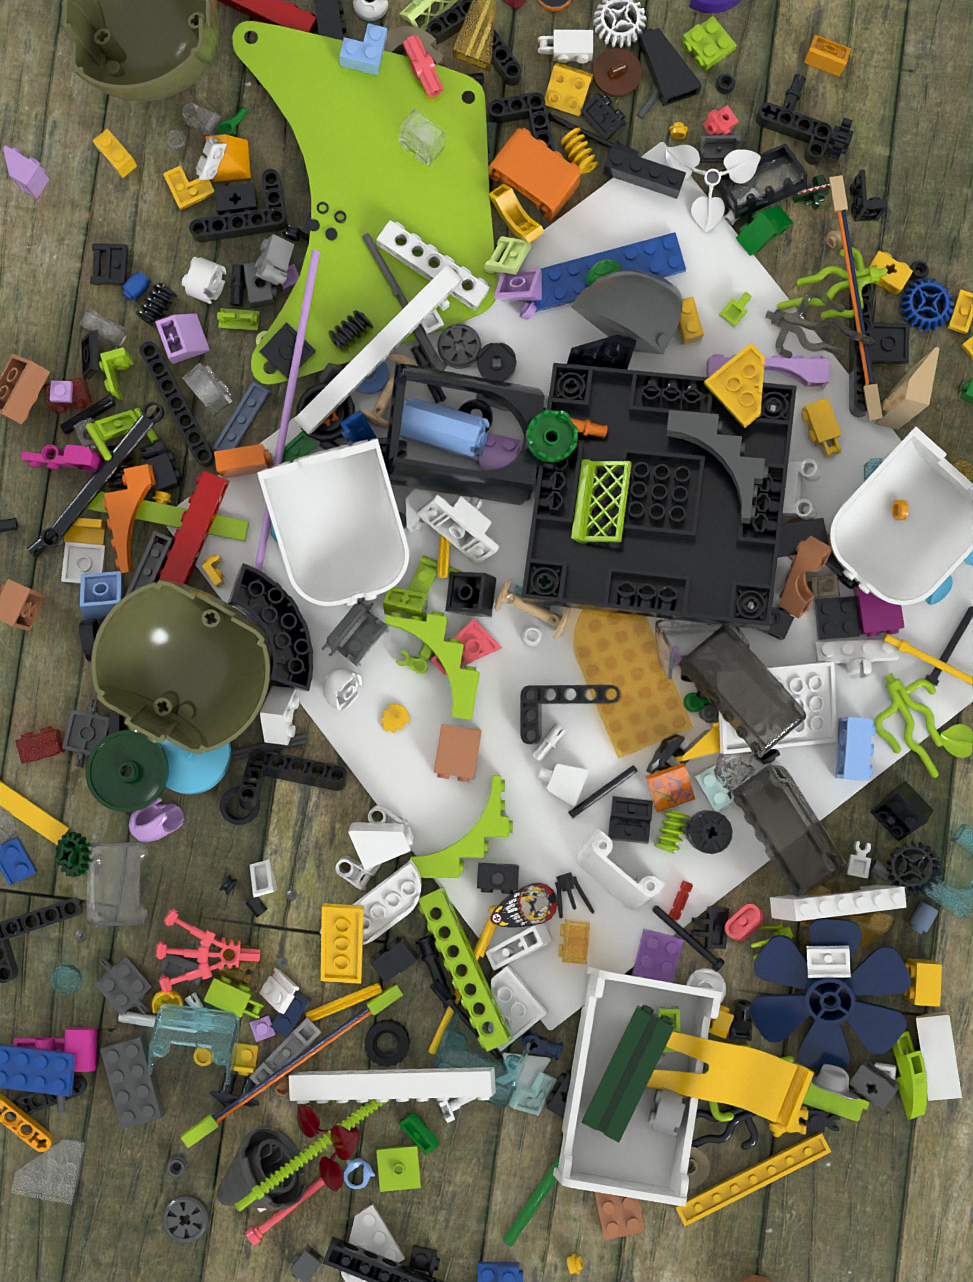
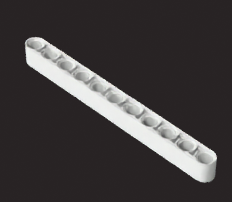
M449 265L444 267L297 415L294 421L308 435L314 432L458 287L463 278Z

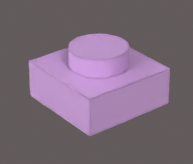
M51 380L50 401L72 403L73 383L71 381Z
M270 1014L250 1022L256 1042L277 1034L276 1030L270 1027L273 1023Z

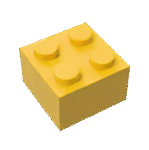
M906 958L905 965L910 973L911 985L907 991L902 993L905 996V1000L914 1005L940 1007L942 965L927 959Z

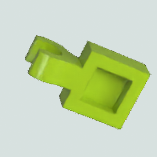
M745 292L738 302L732 298L719 316L735 328L747 313L744 307L752 296Z

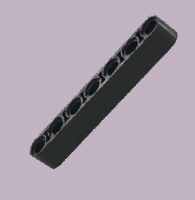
M869 283L862 288L864 292L862 294L864 313L862 314L872 368V287ZM850 292V293H849V310H852V309H853V304H852V298H851V292ZM855 317L849 318V410L854 417H862L867 413L864 390L859 389L857 384L865 386L866 383L864 371L857 368L858 364L862 365L861 352L857 349L859 340ZM857 403H862L865 409H860Z
M150 341L144 342L140 347L141 356L195 460L203 467L213 465L215 461L214 453L162 352L155 343ZM155 349V353L152 356H147L148 350ZM164 366L162 373H155L157 367ZM168 383H172L173 388L170 391H165V386ZM176 401H182L181 407L173 408V404ZM185 418H191L189 425H182ZM199 435V442L191 443L192 437ZM208 452L209 458L205 461H201V454Z

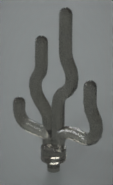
M812 290L806 293L798 310L794 313H786L777 309L775 312L768 310L765 318L771 320V325L781 328L775 348L777 353L784 358H791L793 355L791 351L783 347L788 331L795 333L802 347L808 351L816 352L823 350L837 356L845 354L844 349L829 343H810L800 327L818 331L828 326H835L842 335L867 345L875 344L874 338L847 328L843 321L837 318H827L818 323L800 318L804 315L809 302L813 298L820 299L826 307L838 312L845 311L843 304L832 301L821 290Z

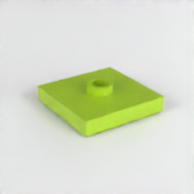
M417 1145L377 1148L380 1192L421 1188Z

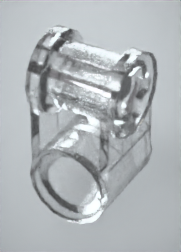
M193 103L186 104L182 110L188 126L208 136L216 134L218 126L222 121L220 115Z

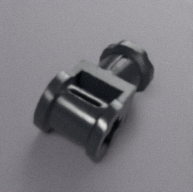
M737 999L734 1001L735 1015L729 1028V1039L734 1040L735 1038L751 1041L752 1020L749 1016V1011L752 1008V1002L745 999Z

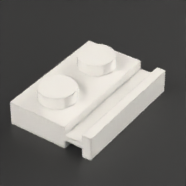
M807 946L808 978L851 977L849 946Z
M274 968L275 973L273 976H269L260 994L278 1012L284 1014L295 997L293 995L295 990L298 991L299 987L281 970Z

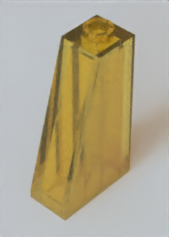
M472 0L453 47L454 59L490 72L497 0Z

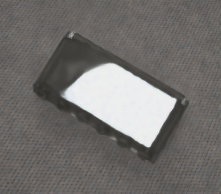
M722 625L678 663L682 672L694 682L695 687L708 698L709 703L716 707L722 714L723 719L730 723L736 730L737 735L744 739L750 746L751 751L757 754L759 758L806 719L804 709L734 630L727 625Z
M769 764L732 791L736 805L744 811L745 820L753 826L756 831V838L764 844L767 856L775 862L777 866L776 871L781 877H784L787 882V889L792 895L800 897L848 869L845 860L790 773L783 766Z

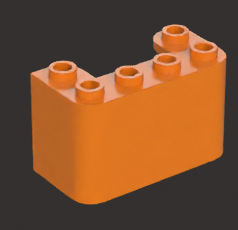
M525 128L516 129L489 165V178L497 183L501 179L502 184L507 183L534 202L538 210L542 209L546 212L544 217L550 222L555 219L578 188L581 173L579 172L580 168L575 163L567 162L558 151L553 152L544 141L532 137V134Z

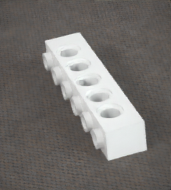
M389 220L378 236L376 245L429 281L444 267L449 265L463 278V281L450 295L473 311H476L489 292L490 287L487 286L488 283L482 278L478 277L477 279L472 276L471 271L466 267L456 265L451 257L438 253V249L433 245H426L417 234L407 232L405 227L399 222L394 223ZM397 239H403L406 241V244L400 246L397 245L395 241ZM414 250H420L423 255L420 257H416L412 254V252ZM436 261L439 267L432 268L429 266V262ZM468 283L472 286V289L469 291L464 290L462 285Z

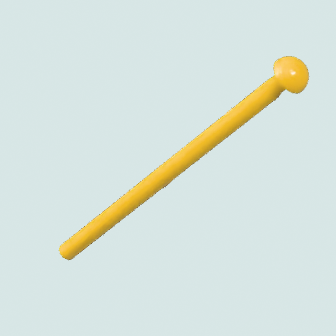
M497 905L489 907L488 911L491 913L473 952L477 961L480 956L484 957L498 926L490 920V916ZM467 967L465 968V971L463 973L464 975H466L468 972ZM455 990L454 995L457 998L454 1002L458 1005L461 994L459 990ZM450 1006L447 1008L428 1050L433 1055L436 1054L454 1014Z

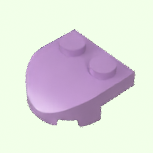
M489 433L482 455H476L478 457L476 464L482 471L496 470L506 466L517 457L520 440Z

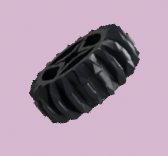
M914 841L910 842V847L903 843L902 850L896 847L895 849L898 853H890L893 860H887V864L891 867L886 868V870L892 871L887 877L890 881H893L891 885L905 887V894L907 896L913 892V895L918 897L919 891L926 895V888L933 891L931 885L932 883L939 885L935 878L942 877V874L938 871L943 869V866L938 864L941 862V858L936 857L937 852L931 850L929 845L924 847L922 842H919L916 846ZM915 854L923 855L922 858L918 857L917 859H910L908 856ZM904 861L905 867L899 875L900 865ZM909 863L917 868L919 875L911 869L912 867ZM930 863L929 873L925 877L924 869L927 867V864ZM913 878H917L920 880V882L918 883L905 882L906 880L910 881Z

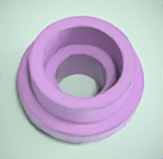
M526 301L519 309L521 312L519 316L528 320L537 309L534 302L530 301L528 303Z

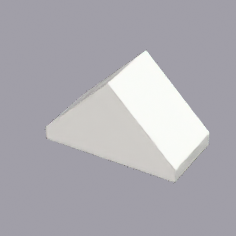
M270 860L250 865L254 897L278 890Z

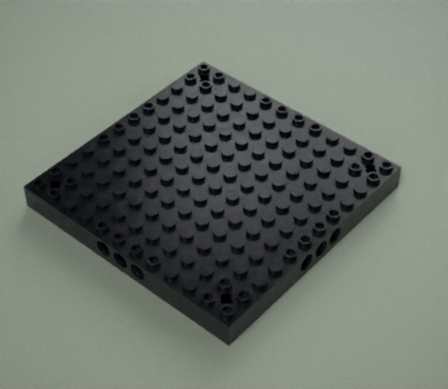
M553 363L547 410L565 411L573 419L583 421L587 419L591 423L606 425L608 428L605 438L589 434L584 436L578 432L577 446L564 460L552 463L540 460L521 595L522 601L524 603L769 631L797 386L763 383L761 414L744 428L704 385V381L709 377ZM571 386H574V387H575V388H573L572 391H569V389L571 388ZM771 405L776 406L775 411L770 410ZM669 410L719 414L718 421H722L720 435L742 436L741 443H745L744 456L741 457L765 459L764 465L768 466L767 478H763L762 484H754L758 485L757 497L752 498V505H756L755 518H750V524L741 523L739 494L731 475L724 465L701 446L681 438L667 436ZM553 432L546 434V439L549 442L557 440ZM582 459L631 462L621 542L579 543L571 538ZM598 467L597 476L599 479L607 472L605 467ZM619 467L613 472L617 478L624 474V467ZM610 475L603 484L608 489L615 482V479ZM601 485L595 489L594 495L596 498L605 491ZM620 485L611 492L615 498L621 494L622 488ZM607 495L600 503L606 508L613 500ZM599 505L592 509V516L594 518L602 511ZM617 505L608 512L612 518L619 513ZM605 514L598 523L603 528L610 519ZM614 524L606 531L608 536L615 537L616 527ZM596 525L589 529V536H594L600 531ZM545 579H548V582L550 584H547L546 587H543L542 583L545 581ZM749 602H752L753 606L756 607H753L752 610H748V607H745V605H748Z

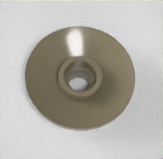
M691 1146L689 1162L692 1163V1166L687 1171L689 1176L688 1188L701 1185L707 1179L710 1172V1163L706 1154L701 1149Z

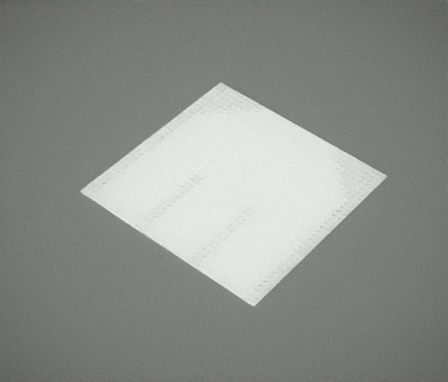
M660 142L641 157L668 166L666 162V149L668 146L664 142ZM691 176L688 179H684L678 199L612 178L544 229V233L539 235L537 240L530 242L531 248L519 270L541 269L676 232L686 271L664 277V279L678 288L682 299L694 297L704 336L700 341L682 345L681 335L677 328L663 355L633 351L628 370L706 377V362L709 357H712L714 354L732 357V355H737L750 343L765 358H771L774 355H782L783 358L801 355L803 358L823 356V359H829V383L826 387H805L796 379L779 372L764 371L763 383L797 386L789 461L802 462L806 459H812L821 468L822 475L816 482H809L802 476L800 499H808L816 507L817 514L814 519L824 518L826 532L829 535L832 521L839 509L902 442L892 428L875 424L876 420L869 421L867 413L862 417H854L850 413L849 374L796 307L785 310L777 309V304L788 301V297L754 255L749 256L737 241L736 237L738 234L726 219L722 217L718 225L708 232H704L694 221L691 214L692 204L698 197H707V195ZM496 272L497 286L502 275L501 272ZM747 292L752 296L744 307L747 313L734 328L721 318L719 314L732 298L738 302L742 295ZM496 299L495 303L488 310L460 323L470 326L478 333L481 340V349L489 343H505L513 349L517 361L514 374L504 382L539 388L545 396L543 407L546 410L553 363L567 364L571 348L608 337L571 308L574 302L535 312L526 320L519 316L521 313L519 309L526 301L503 302ZM444 330L427 335L438 356V339ZM416 339L401 344L392 353L401 354L417 364L410 349L415 346L418 347L419 343ZM462 342L455 344L457 351L464 349ZM389 356L384 360L389 373L387 382L396 364ZM500 358L497 360L492 359L494 367L501 366ZM477 361L467 368L455 369L447 365L444 370L483 378L478 371ZM371 373L367 379H371L373 374ZM406 380L404 400H410L414 397L435 404L427 384ZM385 386L380 391L372 394L361 393L355 389L350 394L355 405V413L361 408L372 412ZM571 386V388L569 389V391H572L573 388H575V387H574V386ZM441 387L447 399L443 402L439 401L438 405L459 410L466 401L476 399L477 393ZM827 397L842 434L837 439L841 453L831 454L829 458H826L821 445L815 446L814 442L810 441L807 423L804 424L801 418L802 408L805 405ZM391 403L382 417L387 422H389ZM857 403L860 409H865L862 403ZM771 405L770 410L775 411L776 406ZM490 407L493 412V423L487 433L520 440L519 454L523 448L524 434L518 421L510 411ZM473 409L471 411L472 415L478 417L483 416L482 412L479 409ZM295 418L289 421L285 446L302 432L300 426L294 421ZM367 421L377 438H387L388 429H383ZM279 430L260 443L263 444L265 449L269 450L273 462ZM401 436L399 437V440L407 442V448L404 449V451H407V456L404 459L482 471L475 460L402 439ZM344 437L334 440L340 446L348 444L350 447L352 445V442H347ZM312 439L317 447L309 454L323 451L324 449L319 446L320 441ZM831 441L827 442L828 447L833 446ZM540 459L537 460L538 467L540 464ZM815 467L809 468L806 474L813 473ZM257 473L224 478L229 480L230 483L216 514L249 521L245 542L208 534L196 563V567L218 596L226 603H228L241 565L245 563L255 567L266 506ZM535 478V486L530 493L529 500L521 505L478 499L476 502L477 504L480 500L482 501V506L478 511L492 522L484 534L491 537L500 546L496 553L476 564L450 542L448 566L462 572L487 573L497 578L492 617H474L446 612L449 574L447 578H438L436 575L427 596L428 607L424 612L432 614V611L443 612L444 616L448 617L444 641L448 642V638L453 639L475 619L502 647L465 665L477 667L476 671L480 672L472 720L452 717L453 698L448 675H444L429 659L427 661L428 670L424 674H418L408 669V665L399 666L396 663V660L404 662L406 656L402 655L400 651H406L411 658L413 656L420 658L418 653L423 644V641L403 629L389 626V632H384L360 663L362 665H358V667L337 650L332 656H329L331 653L330 647H326L323 651L322 647L327 641L326 638L354 604L346 606L345 603L336 606H322L303 598L291 584L279 544L272 538L271 530H269L262 572L276 583H279L295 601L303 619L307 623L313 647L314 667L309 692L296 690V696L299 697L300 704L376 804L384 806L408 821L405 827L406 829L410 828L414 839L411 850L416 856L431 854L458 842L469 833L485 810L491 793L492 776L501 775V780H505V792H501V800H505V812H501V816H509V820H513V833H509V837H484V841H488V853H484V858L460 857V861H464V873H460L459 878H433L440 888H445L450 901L477 937H480L491 913L488 911L489 907L493 905L498 906L511 895L503 894L498 889H493V893L481 892V889L477 888L478 862L519 865L518 890L532 883H543L553 889L556 897V877L572 872L573 877L576 876L580 887L595 912L592 914L587 908L575 885L574 889H571L576 904V909L573 910L567 891L563 892L561 888L563 918H559L557 905L556 913L550 920L545 922L553 942L507 964L548 1011L540 1019L548 1030L556 1028L585 1005L590 974H587L588 966L608 972L625 974L634 967L643 929L672 936L676 934L672 928L653 912L652 908L655 905L659 906L684 928L692 921V917H698L707 910V906H712L908 753L911 749L904 740L906 721L900 710L897 709L894 714L883 720L882 727L894 736L901 747V752L898 754L894 753L889 743L875 732L871 743L874 744V754L870 757V765L873 766L872 776L869 777V781L835 778L839 719L843 717L873 719L874 724L876 716L887 709L892 703L891 695L885 687L888 683L885 679L886 675L892 673L894 678H900L902 684L906 687L916 680L925 679L926 675H930L935 667L907 652L903 653L899 650L898 660L871 662L872 671L869 676L860 678L859 673L856 674L857 678H851L847 675V668L844 663H834L837 742L777 748L776 750L779 751L780 756L776 757L772 763L765 765L755 759L752 751L722 754L720 751L690 759L685 765L695 799L658 813L653 803L648 844L612 840L613 849L607 858L629 877L635 880L637 876L644 878L653 875L665 884L661 891L639 908L630 909L577 864L576 855L597 829L608 836L613 796L653 801L646 776L651 774L646 770L663 739L674 733L685 737V740L680 745L684 750L704 730L713 728L712 724L719 722L718 717L714 722L707 723L699 716L701 710L693 713L684 708V697L692 692L697 693L698 683L686 682L680 679L682 664L673 665L670 669L665 668V662L660 657V652L662 650H669L672 646H677L682 658L691 656L698 659L716 661L720 664L721 671L738 670L741 665L750 668H762L817 662L815 653L816 642L884 639L886 631L879 632V636L867 638L866 634H862L859 637L818 640L814 600L854 596L853 589L847 588L838 579L840 595L814 597L809 610L799 619L794 618L784 640H779L762 631L751 628L570 608V616L562 633L558 638L553 639L552 637L557 627L504 601L498 611L494 608L496 599L508 579H513L509 591L519 596L522 595L537 478ZM391 484L398 511L406 517L405 499L415 488ZM426 490L433 497L439 495L444 498L449 505L459 497H463L467 502H470L472 498ZM189 497L176 507L188 509L190 503H188ZM810 506L804 507L802 511L804 513H807L810 509ZM782 517L781 524H786L791 518ZM422 520L424 523L417 531L413 529L410 533L407 530V526L404 529L409 547V562L405 574L394 587L408 590L422 555L438 561L440 533L424 520ZM166 526L173 536L177 529L180 530V528ZM211 555H220L223 559L222 562L214 567H218L225 576L222 578L225 584L219 588L215 586L202 567L205 564L204 561ZM788 557L777 559L772 607L778 610L781 600L779 595L786 586L785 579L792 570L790 567L792 560ZM964 560L950 574L953 581L952 588L940 602L929 605L924 599L914 604L901 605L905 628L900 629L897 634H891L892 636L900 640L904 639L910 642L911 646L940 659L968 608L973 606V565L966 563ZM824 565L817 572L809 571L805 577L836 574ZM545 579V581L542 583L543 587H546L547 584H550L548 582V579ZM386 592L377 594L375 599L364 601L366 606H369L372 602L374 603L369 612L382 622H385V616L387 615L384 614L383 608ZM538 604L562 617L567 608ZM771 614L770 624H773L775 622V617L773 614ZM366 615L359 619L339 644L341 648L365 620ZM973 618L947 661V664L972 677ZM535 626L541 630L543 637L537 646H528L524 643L522 635L527 627ZM338 669H348L361 676L362 685L361 687L357 686L355 692H358V695L354 702L348 708L338 710L325 699L323 682L325 677ZM706 670L709 675H714L712 671ZM944 671L938 677V685L934 686L936 689L934 695H930L925 687H920L909 694L914 702L924 704L930 708L934 715L936 730L973 702V686ZM614 685L621 690L622 697L615 704H542V737L545 738L555 724L559 725L566 732L557 741L556 747L552 748L541 762L536 760L532 754L543 741L542 737L534 745L525 744L521 740L520 694L525 686ZM533 689L529 690L526 694L529 701L533 700L536 696ZM550 689L546 694L548 700H553L556 696L553 689ZM574 689L567 691L566 697L568 700H573L576 697ZM594 689L588 690L587 698L589 700L595 699L596 691ZM609 689L606 694L609 700L615 699L617 696L616 690ZM389 703L404 706L411 719L410 723L404 725L403 730L398 728L395 733H392L391 730L388 732L384 731L382 728L384 723L380 722V719L385 716L382 714V711L389 708ZM907 706L914 720L912 739L915 743L919 744L930 735L926 728V717L922 712L915 711ZM534 710L527 712L526 716L529 721L535 719L536 714ZM441 724L482 731L474 779H470L469 782L458 781V776L450 775L449 779L437 777L438 773H434ZM533 730L527 732V739L529 741L535 739L536 734ZM673 756L667 760L672 767L680 764V762H675ZM729 757L733 802L716 811L726 816L731 823L733 834L728 847L716 854L703 853L691 846L685 833V835H678L683 842L676 843L680 850H674L675 854L656 848L654 844L661 843L657 836L664 835L659 831V828H666L661 823L662 820H668L664 815L665 812L674 810L691 817L698 811H714L694 776ZM556 763L589 770L579 795L577 806L632 765L638 770V772L573 819L568 812L576 806H572L548 792L546 788L549 782L538 779L541 767L553 771ZM712 826L711 829H706L708 838L710 835L714 836L715 832L712 831ZM681 827V829L685 832L686 827ZM495 873L492 876V881L495 884H500L504 880L501 873ZM568 922L585 923L583 959L565 958ZM497 926L487 950L532 926L516 928Z

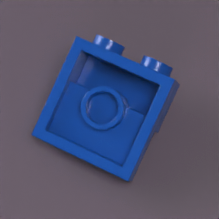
M478 1261L477 1282H523V1270H519L518 1262Z

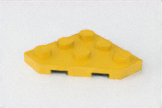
M752 343L704 381V385L744 428L761 414L765 357Z

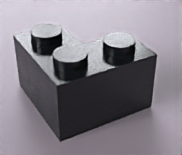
M404 936L401 939L396 937L388 944L386 951L383 952L381 949L372 956L374 960L371 962V965L385 983L399 972L402 973L418 959L419 955Z

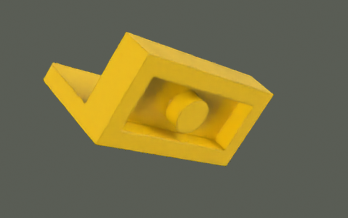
M78 518L65 534L64 542L104 545L106 522L100 519Z

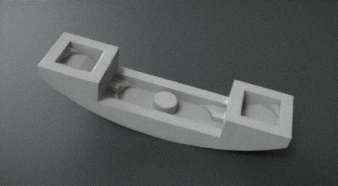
M307 1017L249 1078L258 1085L295 1059L322 1031Z

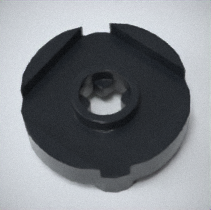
M489 343L480 350L477 359L478 371L483 378L503 382L514 374L517 364L515 352L505 343ZM500 358L501 366L494 367L492 359L497 360Z

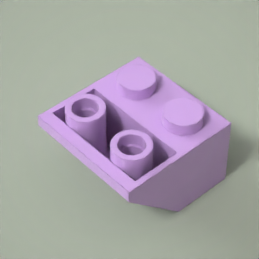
M5 145L3 151L10 177L21 190L38 199L50 180L45 174L46 170L40 166L41 163L32 157L28 159L23 156L24 153L15 147L11 149Z
M197 314L172 315L155 321L167 356L172 364L210 351Z

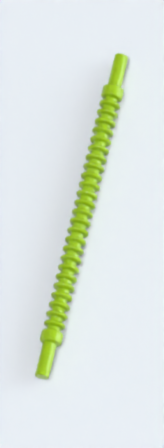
M370 1099L369 1103L364 1104L365 1107L360 1106V1110L356 1109L355 1114L351 1113V1117L347 1116L346 1121L342 1120V1124L338 1123L337 1125H341L350 1131V1127L354 1128L355 1123L359 1124V1120L363 1121L364 1116L368 1117L369 1113L372 1114L373 1110H377L378 1106L382 1107V1103L386 1104L387 1102H376V1099ZM331 1131L327 1132L328 1135L323 1134V1138H318V1142L314 1141L313 1146L309 1145V1149L305 1148L304 1153L300 1152L299 1156L294 1157V1160L290 1159L289 1164L285 1163V1167H280V1171L276 1170L275 1175H270V1179L265 1178V1182L261 1181L260 1186L256 1185L253 1187L251 1193L235 1204V1208L240 1212L256 1199L260 1200L264 1197V1193H269V1189H274V1185L278 1186L279 1181L283 1182L284 1178H288V1174L293 1175L294 1170L298 1171V1167H303V1163L307 1164L308 1159H313V1155L317 1156V1152L321 1153L322 1148L326 1149L327 1145L331 1146Z

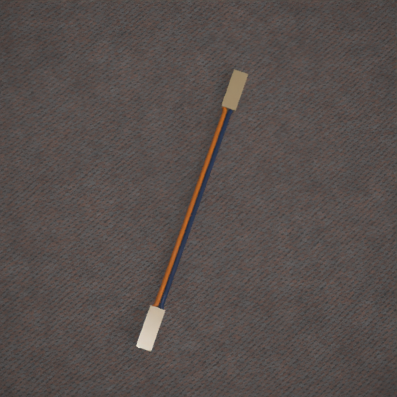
M843 175L829 177L834 213L838 214L866 383L863 389L868 420H882L878 386L873 381L846 218L848 205Z

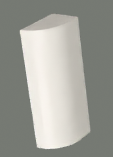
M948 1011L917 1016L916 1023L919 1043L926 1070L928 1101L962 1098Z

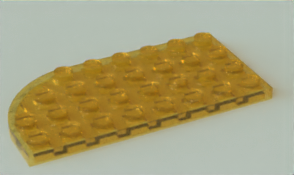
M582 609L574 628L573 650L586 684L614 685L622 693L620 701L615 704H595L617 758L619 759L693 728L647 617ZM590 689L591 696L595 699L596 691ZM609 689L606 694L609 700L615 699L617 696L616 690Z

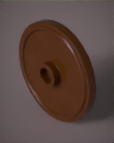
M611 48L604 51L596 59L593 68V78L597 87L605 94L614 97L625 96L633 92L639 85L642 76V67L639 59L631 51L623 48Z

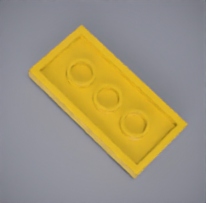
M323 903L321 981L362 982L364 906Z

